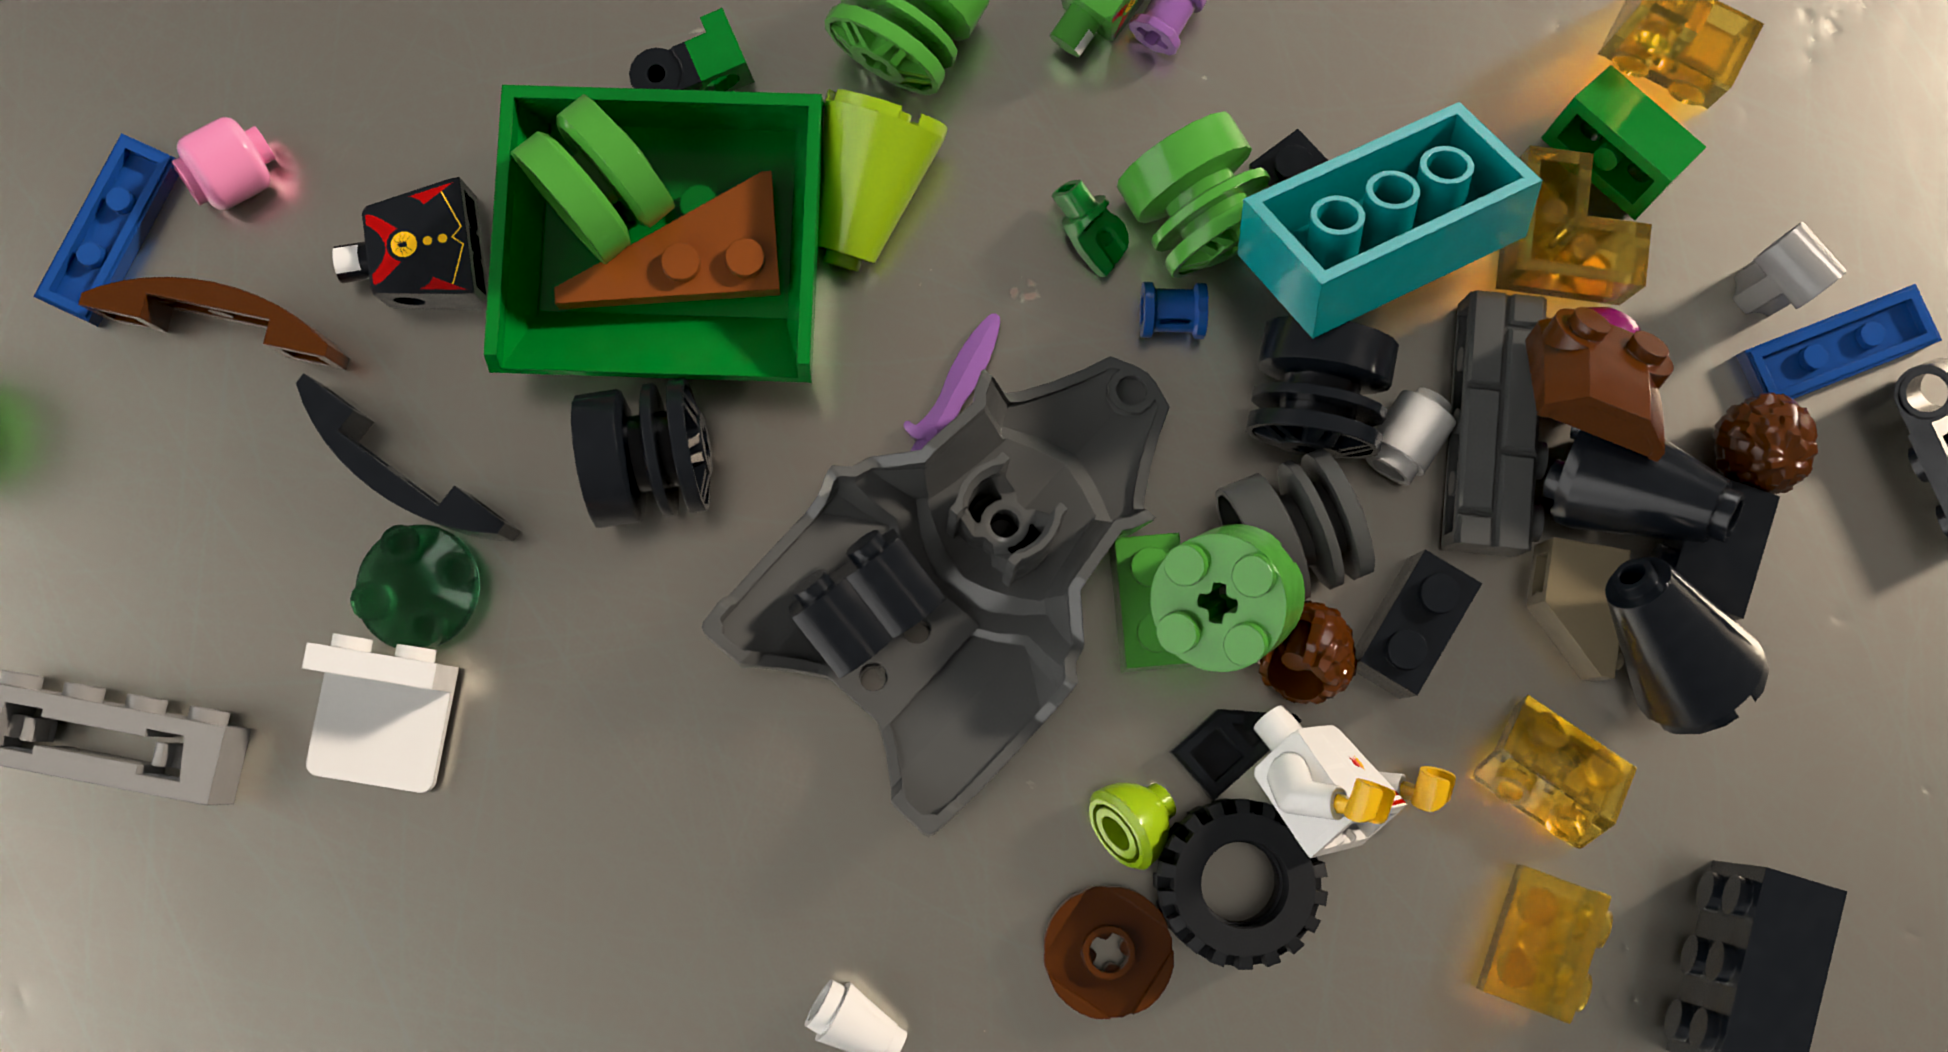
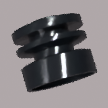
M1293 316L1277 317L1266 321L1257 368L1265 375L1281 382H1270L1254 386L1251 402L1260 409L1249 412L1245 432L1254 439L1303 456L1317 449L1326 450L1334 459L1377 456L1381 449L1383 435L1374 426L1384 423L1387 409L1381 403L1363 395L1377 394L1390 389L1393 382L1399 344L1392 336L1378 329L1351 321L1313 339Z
M687 379L668 380L666 386L667 410L664 408L657 386L653 383L643 384L639 396V415L632 416L622 391L618 389L574 396L571 403V433L574 458L582 496L588 514L596 528L642 522L646 506V492L648 491L653 492L654 498L664 517L677 516L679 510V486L690 513L709 511L711 502L710 480L713 472L711 446L703 413L699 411Z

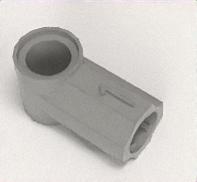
M1802 221L1762 251L1751 263L1743 267V270L1734 276L1736 292L1732 299L1745 314L1755 312L1769 317L1790 304L1795 309L1802 307L1846 273V270Z

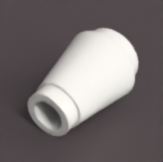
M833 979L824 986L805 1021V1027L816 1033V1041L847 1052H900L907 1037V1031L897 1026L896 1022L851 982H847L843 986Z

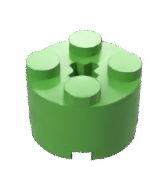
M1229 524L1220 526L1181 543L1171 549L1158 567L1152 583L1150 597L1151 612L1160 645L1167 652L1176 654L1190 665L1207 671L1230 672L1253 665L1280 645L1300 620L1305 601V586L1303 575L1297 563L1292 561L1288 553L1281 546L1282 543L1272 534L1249 525ZM1227 585V596L1238 601V605L1233 609L1228 608L1226 600L1219 596V588Z

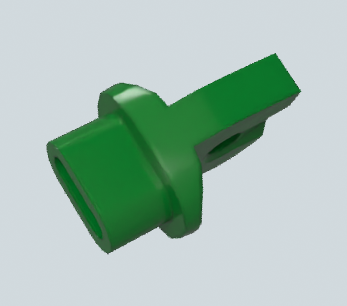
M1080 179L1068 181L1060 186L1051 196L1066 215L1062 220V225L1074 248L1098 277H1106L1128 248L1129 234L1127 228L1118 216L1112 214L1107 209L1110 202L1105 195L1093 196Z

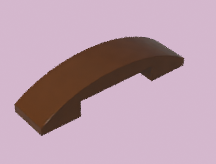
M145 277L123 280L82 292L78 304L107 320L168 332L174 309L267 328L263 344L286 358L347 370L349 357L336 344L279 305L242 289L217 282L180 277Z

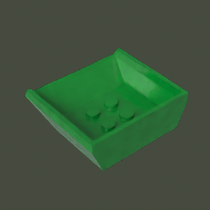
M502 85L483 353L489 373L812 383L824 116L822 94ZM583 94L593 100L640 149L675 204V208L651 228L636 224L616 204L612 205L629 230L631 244L762 171H771L774 189L781 295L559 310L555 304L554 288L601 261L589 251L562 221L527 178L510 152L535 132L539 131L553 137L571 156L575 155L557 128L556 115Z

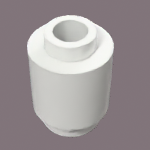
M1419 387L1416 392L1409 390L1401 391L1387 412L1386 420L1377 428L1383 435L1381 449L1377 456L1366 458L1368 464L1383 476L1402 485H1410L1415 476H1423L1456 425L1454 417L1449 413L1452 408L1451 404L1443 396L1428 388Z

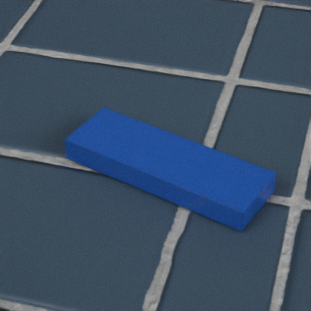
M121 133L33 297L99 327L103 317L78 305L81 293L102 285L124 280L179 177L171 162L176 158Z
M1913 284L1744 350L1737 354L1736 357L1755 397H1758L1760 393L1774 392L1775 394L1783 393L1792 399H1796L1942 341V338L1917 285Z

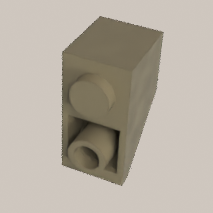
M1553 537L1534 546L1526 607L1581 680L1596 682L1615 679L1616 670L1621 669L1624 664V658L1606 599L1605 588L1609 578L1616 569L1630 560L1631 550Z

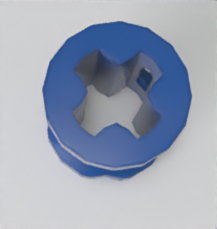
M1142 282L1139 305L1141 338H1152L1154 332L1191 333L1194 339H1204L1207 332L1209 312L1207 284L1196 283L1193 289L1155 288L1153 282Z

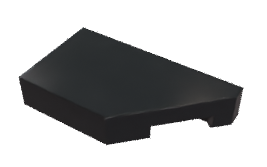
M1216 709L1173 747L1169 753L1211 800H1215L1270 751L1254 730L1255 724L1267 712ZM1292 714L1298 723L1302 722L1296 714Z

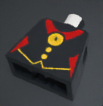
M460 177L450 178L366 206L362 211L365 241L333 247V265L341 283H349L370 279L373 295L391 308L487 309L488 281L477 196Z

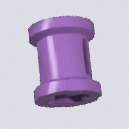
M1151 0L1144 13H1138L1133 16L1129 23V29L1138 41L1151 50L1166 55H1173L1180 47L1181 41L1178 36L1192 13L1202 11L1207 0Z

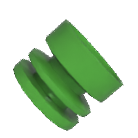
M841 0L840 4L831 8L825 18V30L847 55L870 72L910 92L931 95L937 93L945 78L944 69L952 67L957 59L958 50L952 40L961 41L970 37L989 5V0Z
M1226 111L1205 116L1167 136L1132 163L1118 179L1117 189L1138 222L1148 223L1169 216V219L1153 235L1151 243L1155 250L1159 252L1173 249L1166 257L1164 264L1174 278H1181L1206 267L1215 266L1237 254L1243 199L1264 190L1271 179L1267 171L1261 167L1234 176V173L1249 158L1252 148L1232 116Z

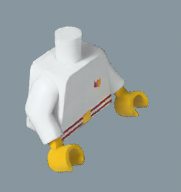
M1285 705L1277 706L1267 712L1254 726L1255 732L1271 751L1255 767L1254 777L1309 858L1363 845L1408 805L1405 800H1410L1411 804L1420 810L1434 812L1442 808L1451 799L1456 782V776L1453 773L1437 767L1422 766L1419 769L1416 784L1406 782L1404 774L1379 772L1340 729L1334 725L1302 728Z

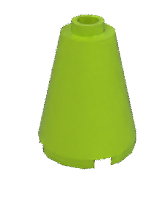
M831 89L827 90L824 100L818 247L826 249L824 262L859 272L862 261L875 264L943 144L948 130L945 124L922 113L918 123L911 122L912 116L901 111L903 107L901 105L849 90L837 89V92Z

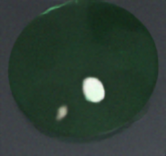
M424 524L394 525L382 534L381 539L372 546L364 557L357 574L356 586L350 597L351 608L354 614L363 620L370 632L389 646L396 648L397 644L426 649L436 648L458 635L471 619L480 593L478 567L468 547L449 531Z

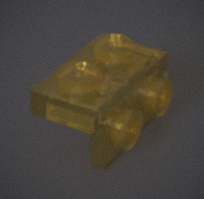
M1527 695L1514 706L1495 750L1477 765L1473 778L1491 790L1499 799L1510 803L1547 828L1555 837L1566 841L1575 848L1581 849L1616 824L1637 767Z
M1516 864L1476 988L1570 1024L1575 1012H1581L1584 1009L1591 994L1592 976L1588 974V970L1595 949H1600L1605 944L1612 928L1613 915L1608 910L1611 896L1597 890L1581 887L1525 865Z

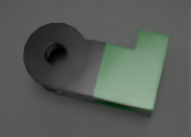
M723 8L700 17L706 33L675 45L669 50L657 47L646 49L636 56L629 71L630 82L635 89L735 91L755 81Z

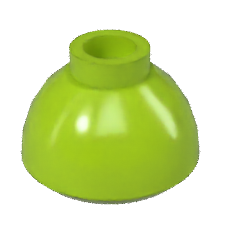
M1115 783L1107 785L1091 795L1089 801L1091 824L1100 842L1116 860L1128 867L1145 870L1159 858L1169 837V819L1176 814L1175 802L1164 787L1157 783H1152L1148 787H1143L1136 783Z

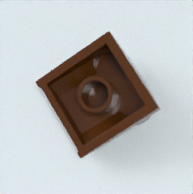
M1577 307L1575 310L1568 308L1560 309L1553 318L1539 320L1525 339L1537 415L1552 418L1648 456L1649 459L1658 462L1665 454L1663 409L1659 389L1674 370L1673 363L1668 356L1670 352L1666 344L1651 333L1645 331L1632 333L1612 325L1602 315L1586 307Z

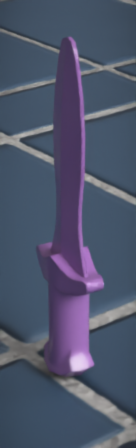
M997 314L987 316L969 336L953 362L942 391L930 412L917 425H914L909 420L904 422L905 430L915 440L910 451L921 450L926 443L958 416L963 404L975 389L981 371L986 369L991 358L1000 328V317Z

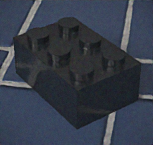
M1713 860L1710 871L1704 873L1696 892V904L1700 909L1695 934L1687 938L1681 952L1680 967L1685 974L1679 998L1672 1001L1666 1013L1664 1031L1666 1037L1669 1038L1666 1050L1669 1052H1809L1847 891L1768 867Z

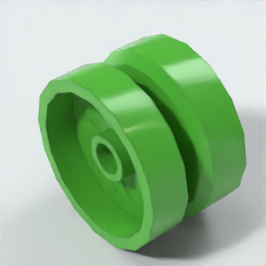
M583 94L556 115L557 128L575 155L571 156L553 137L539 131L531 135L510 153L527 178L562 221L603 264H607L631 244L629 230L612 205L616 204L636 224L651 228L675 208V204L664 184L636 144L593 100Z

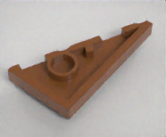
M762 171L626 247L607 264L599 262L554 288L555 304L561 310L781 295L772 172Z

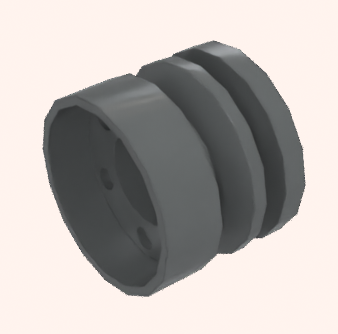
M1317 449L1305 454L1301 458V467L1292 460L1282 463L1278 467L1280 496L1277 495L1267 479L1259 473L1223 486L1216 491V506L1222 526L1229 524L1254 526L1269 532L1282 543L1281 546L1288 553L1292 561L1297 563L1303 575L1305 600L1311 597L1308 567L1312 569L1319 581L1329 590L1344 584L1345 574L1351 579L1356 580L1374 572V549L1363 508L1343 470L1326 450Z

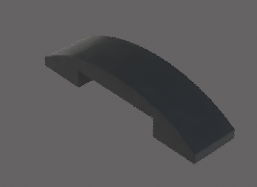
M305 373L296 382L302 403L322 439L355 476L378 494L419 517L469 536L489 540L514 541L519 535L520 530L473 495L456 486H453L441 503L359 442L373 425L374 421L327 386Z

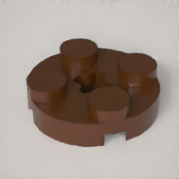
M1092 885L1083 891L1069 896L1051 916L1044 934L1043 963L1055 992L1073 1010L1094 1019L1122 1018L1131 1013L1134 1015L1146 1010L1166 989L1174 968L1172 937L1163 914L1143 895L1123 886ZM1112 933L1119 935L1122 938L1119 949L1126 955L1124 962L1120 966L1109 962L1105 965L1104 969L1096 967L1093 962L1096 959L1097 953L1090 947L1094 939L1099 937L1100 939L1107 940Z

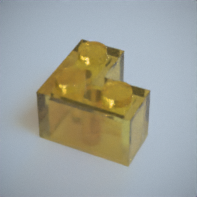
M1625 0L1598 54L1611 60L1620 72L1632 77H1644L1668 89L1669 94L1677 101L1687 105H1700L1708 109L1733 86L1764 23L1718 0Z
M1530 145L1519 158L1543 181L1526 237L1501 248L1499 251L1495 289L1621 305L1646 287L1652 224L1588 216L1594 154Z

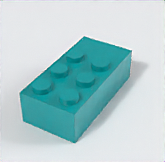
M1457 102L1244 198L1237 254L1313 339L1526 237L1543 180L1462 103Z

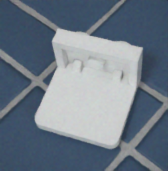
M333 633L331 646L307 642L302 669L325 672L306 760L307 770L314 776L417 793H425L432 790L437 781L459 668L435 663L437 650L397 644L395 656L371 653L373 640Z

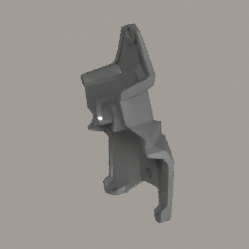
M1111 356L1055 381L1010 393L1003 392L995 378L983 369L974 391L973 403L926 443L921 450L872 456L853 466L832 465L824 477L818 496L806 513L760 560L733 592L717 603L703 621V632L707 639L742 668L798 672L830 679L878 723L887 758L891 786V804L923 835L928 837L935 835L1010 761L1078 684L1076 662L1084 649L1081 589L1118 537L1129 536L1156 518L1147 509H1144V500L1151 463L1170 406L1157 383L1146 371ZM894 528L946 599L919 622L928 630L929 635L924 642L918 644L911 643L906 640L904 633L893 638L882 650L863 665L839 679L791 618L789 606L796 600L793 591L801 582L819 570L824 569L829 575L841 568L850 560L846 555L847 550L865 534L878 530L883 535ZM882 667L886 671L884 686L876 691L865 689L861 684L862 675L867 670H878Z

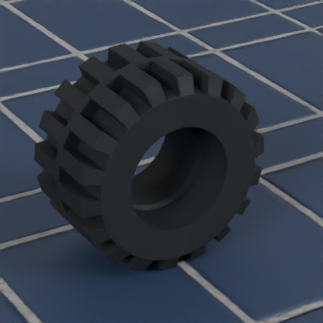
M1224 798L1213 800L1210 804L1197 806L1186 812L1188 816L1180 823L1175 822L1170 828L1168 840L1158 858L1157 872H1153V887L1157 889L1158 894L1156 903L1159 911L1169 924L1170 930L1193 952L1206 958L1209 962L1222 967L1224 965H1231L1238 970H1253V965L1264 964L1266 967H1270L1280 963L1279 956L1289 951L1292 954L1298 952L1305 945L1300 939L1307 931L1315 933L1321 920L1315 918L1318 906H1326L1328 892L1321 889V878L1328 877L1325 862L1319 861L1317 857H1308L1276 808L1271 804L1249 799ZM1233 842H1245L1261 849L1269 858L1274 872V888L1270 900L1258 914L1243 921H1230L1216 915L1206 904L1201 887L1203 870L1209 858L1219 848Z

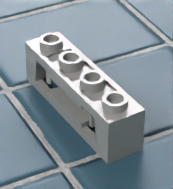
M2 670L0 676V766L207 806L234 804L251 728L229 725L230 712L190 706L187 717L166 713L167 700L127 694L124 705L104 701L105 688L65 682L61 693L42 689L44 681L42 676ZM37 708L43 709L41 717L34 716ZM59 720L147 737H173L174 734L184 736L183 743L156 742L152 762L69 746L34 745L33 749L22 747L24 741L53 743ZM165 768L181 769L180 777L164 774Z

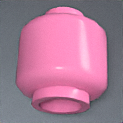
M221 117L178 140L177 152L179 157L171 162L199 206L209 202L219 210H228L269 187L270 174L265 164L275 160V156L256 126L244 131L232 118Z

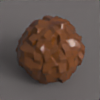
M1760 393L1758 397L1747 398L1739 405H1732L1726 411L1727 414L1721 417L1714 425L1715 430L1712 436L1716 440L1714 451L1717 459L1715 464L1717 470L1725 478L1772 494H1779L1793 490V486L1803 481L1813 470L1814 457L1818 454V444L1815 442L1818 436L1816 423L1809 415L1807 407H1801L1794 399L1783 393Z
M1311 600L1304 601L1303 611L1297 626L1280 645L1258 661L1260 665L1258 673L1261 675L1260 677L1264 685L1273 687L1284 699L1293 703L1308 704L1312 702L1319 704L1325 702L1326 699H1333L1339 692L1345 691L1350 681L1356 676L1358 662L1355 657L1356 649L1354 647L1353 630L1346 624L1338 609L1326 607L1325 603L1312 602Z

